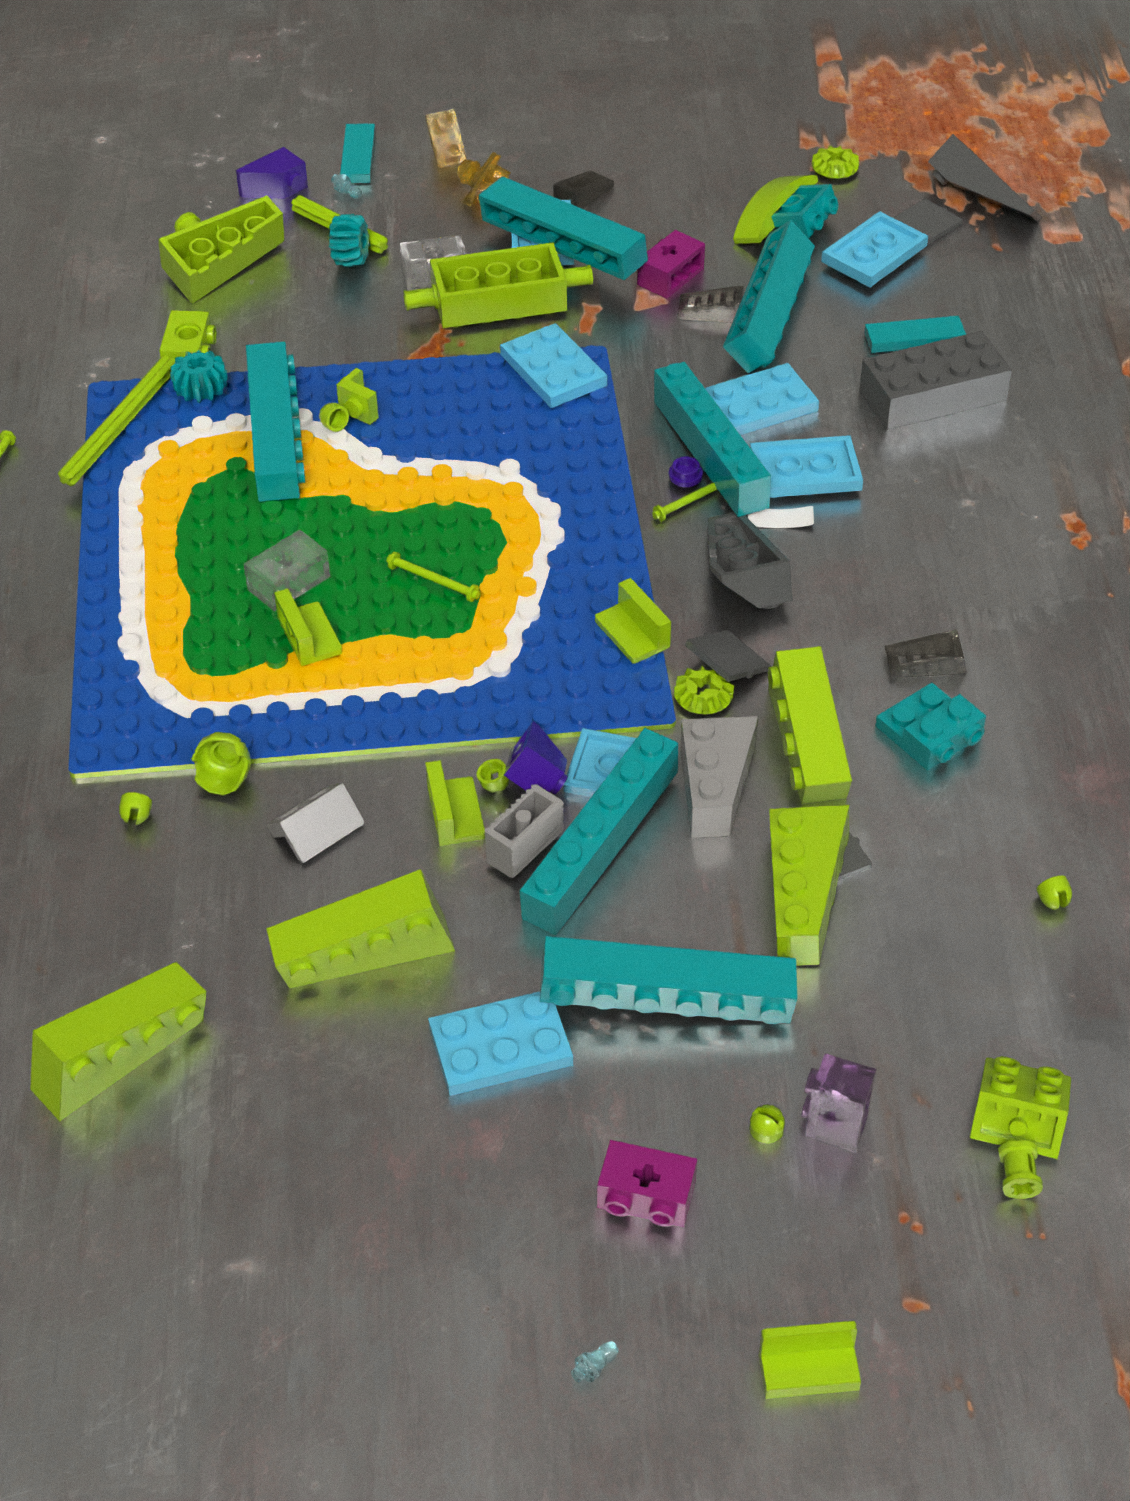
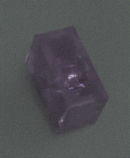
M825 1053L820 1068H811L805 1085L804 1093L807 1096L801 1117L808 1119L806 1137L856 1153L869 1117L877 1069Z

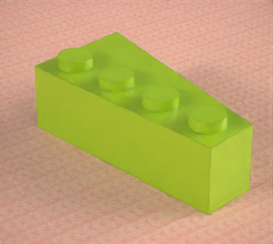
M266 195L159 238L161 267L190 303L193 304L284 242L283 213Z
M849 805L769 809L777 957L796 958V966L819 965L829 925L830 911L835 900L837 881L843 865L844 851L849 839Z
M421 869L266 928L275 967L289 989L455 951L445 915Z

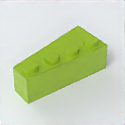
M821 646L776 651L773 666L768 667V691L781 732L783 751L785 756H788L791 767V787L793 791H798L801 804L846 799L852 778Z
M174 962L33 1030L30 1090L59 1122L203 1022L207 991L177 962Z

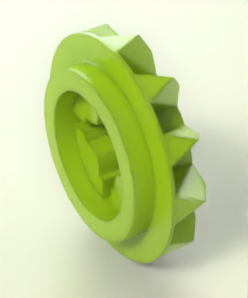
M829 145L827 149L820 148L816 154H813L812 167L818 174L827 178H846L858 171L859 155L853 153L850 148L842 149L841 145L838 148H833Z
M701 665L698 671L687 668L684 675L677 676L674 687V696L678 704L687 711L696 714L720 712L731 703L734 695V685L730 681L727 682L713 669L711 671L705 670L703 665ZM704 685H710V689L706 688L698 695V687L702 688Z

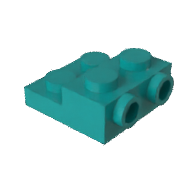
M832 184L801 185L772 215L774 229L792 220L807 238L811 237L814 231L821 230L828 216L834 215L838 211V200L835 197Z
M931 682L877 715L875 726L928 771L939 763L948 762L956 752L964 747L976 744L984 735L986 715L961 694L951 699Z

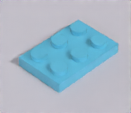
M879 211L822 251L821 262L857 280L861 284L872 287L924 249L928 243V235Z
M556 323L500 344V355L550 408L607 386V375Z
M789 363L705 388L740 435L817 412L819 409V400Z
M850 435L750 443L751 450L771 475L770 498L862 491L863 477Z
M540 991L428 1018L429 1030L449 1096L573 1066V1054L556 1005L540 1002Z

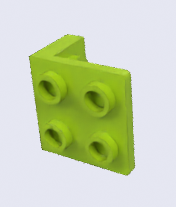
M1009 1057L986 1058L970 1138L1000 1146L1008 1141L1028 1140L1036 1144L1038 1155L1058 1159L1069 1112L1071 1077L1064 1075L1063 1072L1053 1067L1032 1068L1021 1065L1017 1060Z

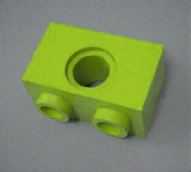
M171 310L159 350L160 358L163 355H167L170 358L185 357L186 351L196 353L198 349L202 353L211 351V344H216L217 330L215 325H211L209 312Z

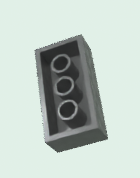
M979 331L865 358L862 361L859 391L885 429L890 430L1007 401L1012 369L984 332Z

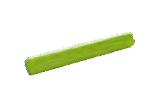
M298 195L291 201V204H293L292 211L329 230L334 216H341V214L302 195ZM367 228L370 234L368 249L377 254H382L388 248V239Z

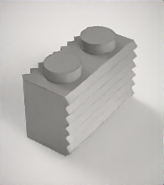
M537 784L531 785V789H526V794H521V799H516V803L511 804V808L505 809L506 813H500V818H495V823H490V827L485 828L487 863L510 878H514L564 830L562 827L564 825L562 822L564 820L562 817L564 815L562 812L564 810L562 800Z

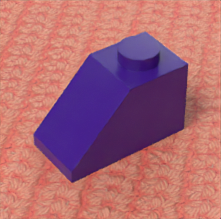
M285 147L236 170L239 196L242 198H261L267 195L270 199H285L308 188L305 161Z
M533 721L511 749L504 776L525 791L526 789H531V785L537 784L555 795L568 778L564 774L567 759L542 728Z

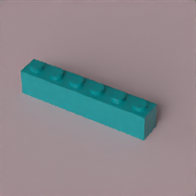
M502 176L478 195L483 221L537 244L553 242L558 253L586 265H591V267L619 279L626 280L648 261L645 234Z
M792 220L768 234L723 345V348L747 373L752 372L758 367L765 368L774 360V352L783 337L782 331L790 319V310L797 300V292L804 282L803 276L811 263L810 258L815 245Z
M285 341L246 345L254 469L258 500L261 502L300 498L299 484L306 482L303 462L297 463V461L303 460L301 440H295L301 438L299 418H293L299 416L297 396L291 397L292 395H297L296 377L291 375L295 374L294 355H287Z
M685 362L655 369V404L711 481L715 483L716 488L737 517L770 508V473Z
M647 728L643 729L520 889L521 915L523 920L555 936L559 933L678 773V742Z
M545 937L541 966L540 1002L553 1003L559 1006H592L603 1010L615 1008L637 1010L642 1013L680 1014L685 1017L706 1016L718 1017L729 1021L741 1019L763 1021L767 1024H790L798 1000L796 958Z

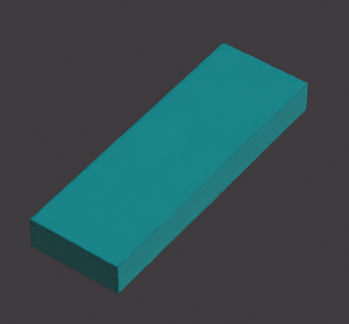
M346 124L340 170L341 183L371 182L376 134L375 124Z
M959 316L865 324L864 329L871 353L899 351L966 335Z

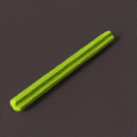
M163 355L58 472L62 484L66 483L69 486H74L171 377V366L175 364L174 357L170 358L167 355Z

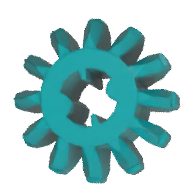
M355 214L334 216L329 226L330 235H328V247L331 249L330 256L336 265L343 267L364 265L369 255L370 234L367 231L368 225L363 216Z
M200 349L196 353L186 351L185 357H176L175 364L171 366L170 375L173 388L177 396H183L185 401L196 399L198 403L202 399L212 401L213 395H222L223 388L227 386L228 376L225 364L222 361V357L215 356L213 351L202 353Z

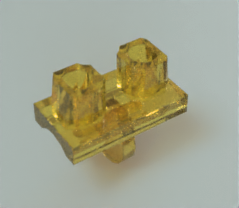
M455 109L425 115L437 169L466 163L467 159Z
M493 152L482 167H480L478 161H462L457 169V173L461 183L468 184L471 188L463 203L471 207L475 200L479 201L478 195L503 176L509 179L511 172L498 165L501 158L500 155Z

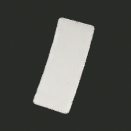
M813 506L794 509H765L748 514V519L756 527H804L814 524Z

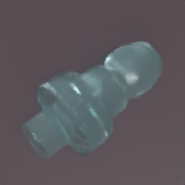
M334 174L332 176L331 182L334 183L336 191L339 193L345 192L355 199L361 197L362 191L351 183L348 176L345 174L339 176Z
M612 1341L606 1342L599 1346L598 1350H594L591 1353L583 1352L576 1357V1367L571 1370L573 1379L576 1382H581L583 1379L593 1382L600 1377L602 1368L606 1366V1363H610L618 1355L619 1349L617 1345Z

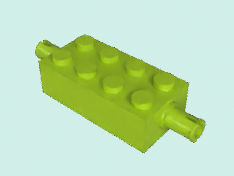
M552 242L430 259L431 287L408 291L403 290L406 311L434 306V309L438 311L442 328H457L463 325L491 323L499 320L520 319L527 316L567 311V288L593 285V273L591 265L563 269L555 245Z

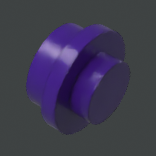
M679 457L674 460L669 468L670 481L680 487L695 486L703 478V470L699 462L693 457Z

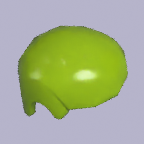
M214 732L203 737L191 758L196 767L195 781L210 794L223 796L237 791L247 778L251 767V758L246 744L231 733Z

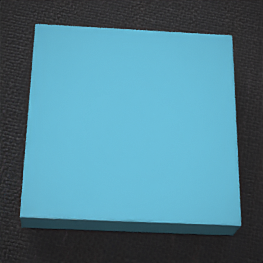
M582 728L567 772L568 778L563 785V792L592 797L636 738Z

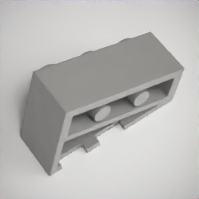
M758 716L682 719L680 752L691 838L731 835L744 782H746L751 758L756 748Z

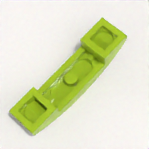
M817 175L783 176L775 178L761 187L751 198L739 219L733 237L734 243H761L775 228L772 215L801 185H815L819 181Z

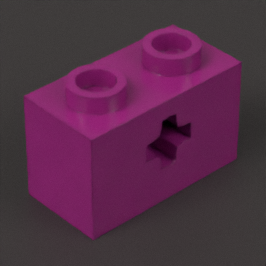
M674 230L647 251L648 261L637 269V285L666 299L704 270L705 243Z
M610 1140L597 1184V1208L606 1210L614 1216L625 1217L630 1215L648 1219L659 1226L668 1227L674 1225L684 1228L696 1184L697 1158Z

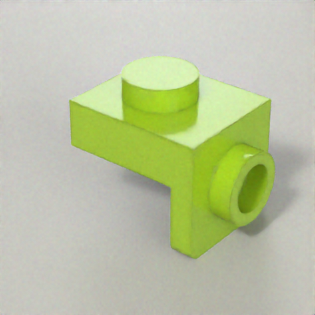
M355 368L336 384L338 404L345 407L351 417L371 425L378 419L377 395L375 391L364 387L363 371Z

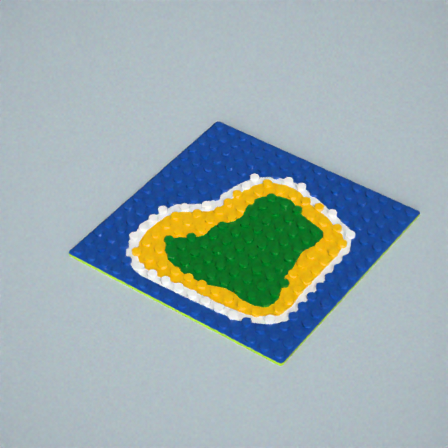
M590 345L580 348L607 375V386L553 408L547 405L498 352L480 355L295 367V374L291 375L296 377L297 395H292L291 397L297 396L299 416L293 418H299L301 438L295 440H301L303 460L297 461V463L303 462L306 483L299 484L300 498L261 502L258 500L255 480L248 371L227 373V386L223 388V394L213 395L212 401L202 399L200 403L196 399L185 401L183 396H177L170 377L83 475L68 768L70 776L79 779L196 769L194 761L191 760L192 755L195 753L194 750L203 737L214 732L231 733L240 738L248 748L251 764L517 742L533 721L542 728L550 739L580 737L582 728L612 734L641 732L644 728L651 731L674 728L676 716L664 652H659L634 664L595 622V614L618 604V583L631 578L654 602L606 347ZM355 368L363 371L364 387L376 392L378 419L369 425L349 415L345 428L341 431L333 432L324 427L320 422V409L327 403H338L336 384ZM140 378L120 381H99L88 385L85 441L141 380ZM393 552H398L401 559L469 587L473 584L478 585L480 597L473 602H469L466 599L467 595L399 567L392 570L388 568L387 557ZM288 588L297 607L319 602L342 646V654L301 666L278 620L274 592Z

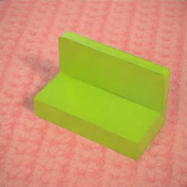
M631 578L618 583V604L595 614L597 625L634 664L670 648L671 621Z
M288 588L274 592L278 620L301 666L342 654V646L319 602L297 607Z
M441 760L425 762L427 789L439 846L485 839V829L473 778L468 776L445 780Z
M843 1321L763 1329L761 1331L758 1356L765 1399L859 1391L861 1378L854 1347L857 1336L856 1322Z

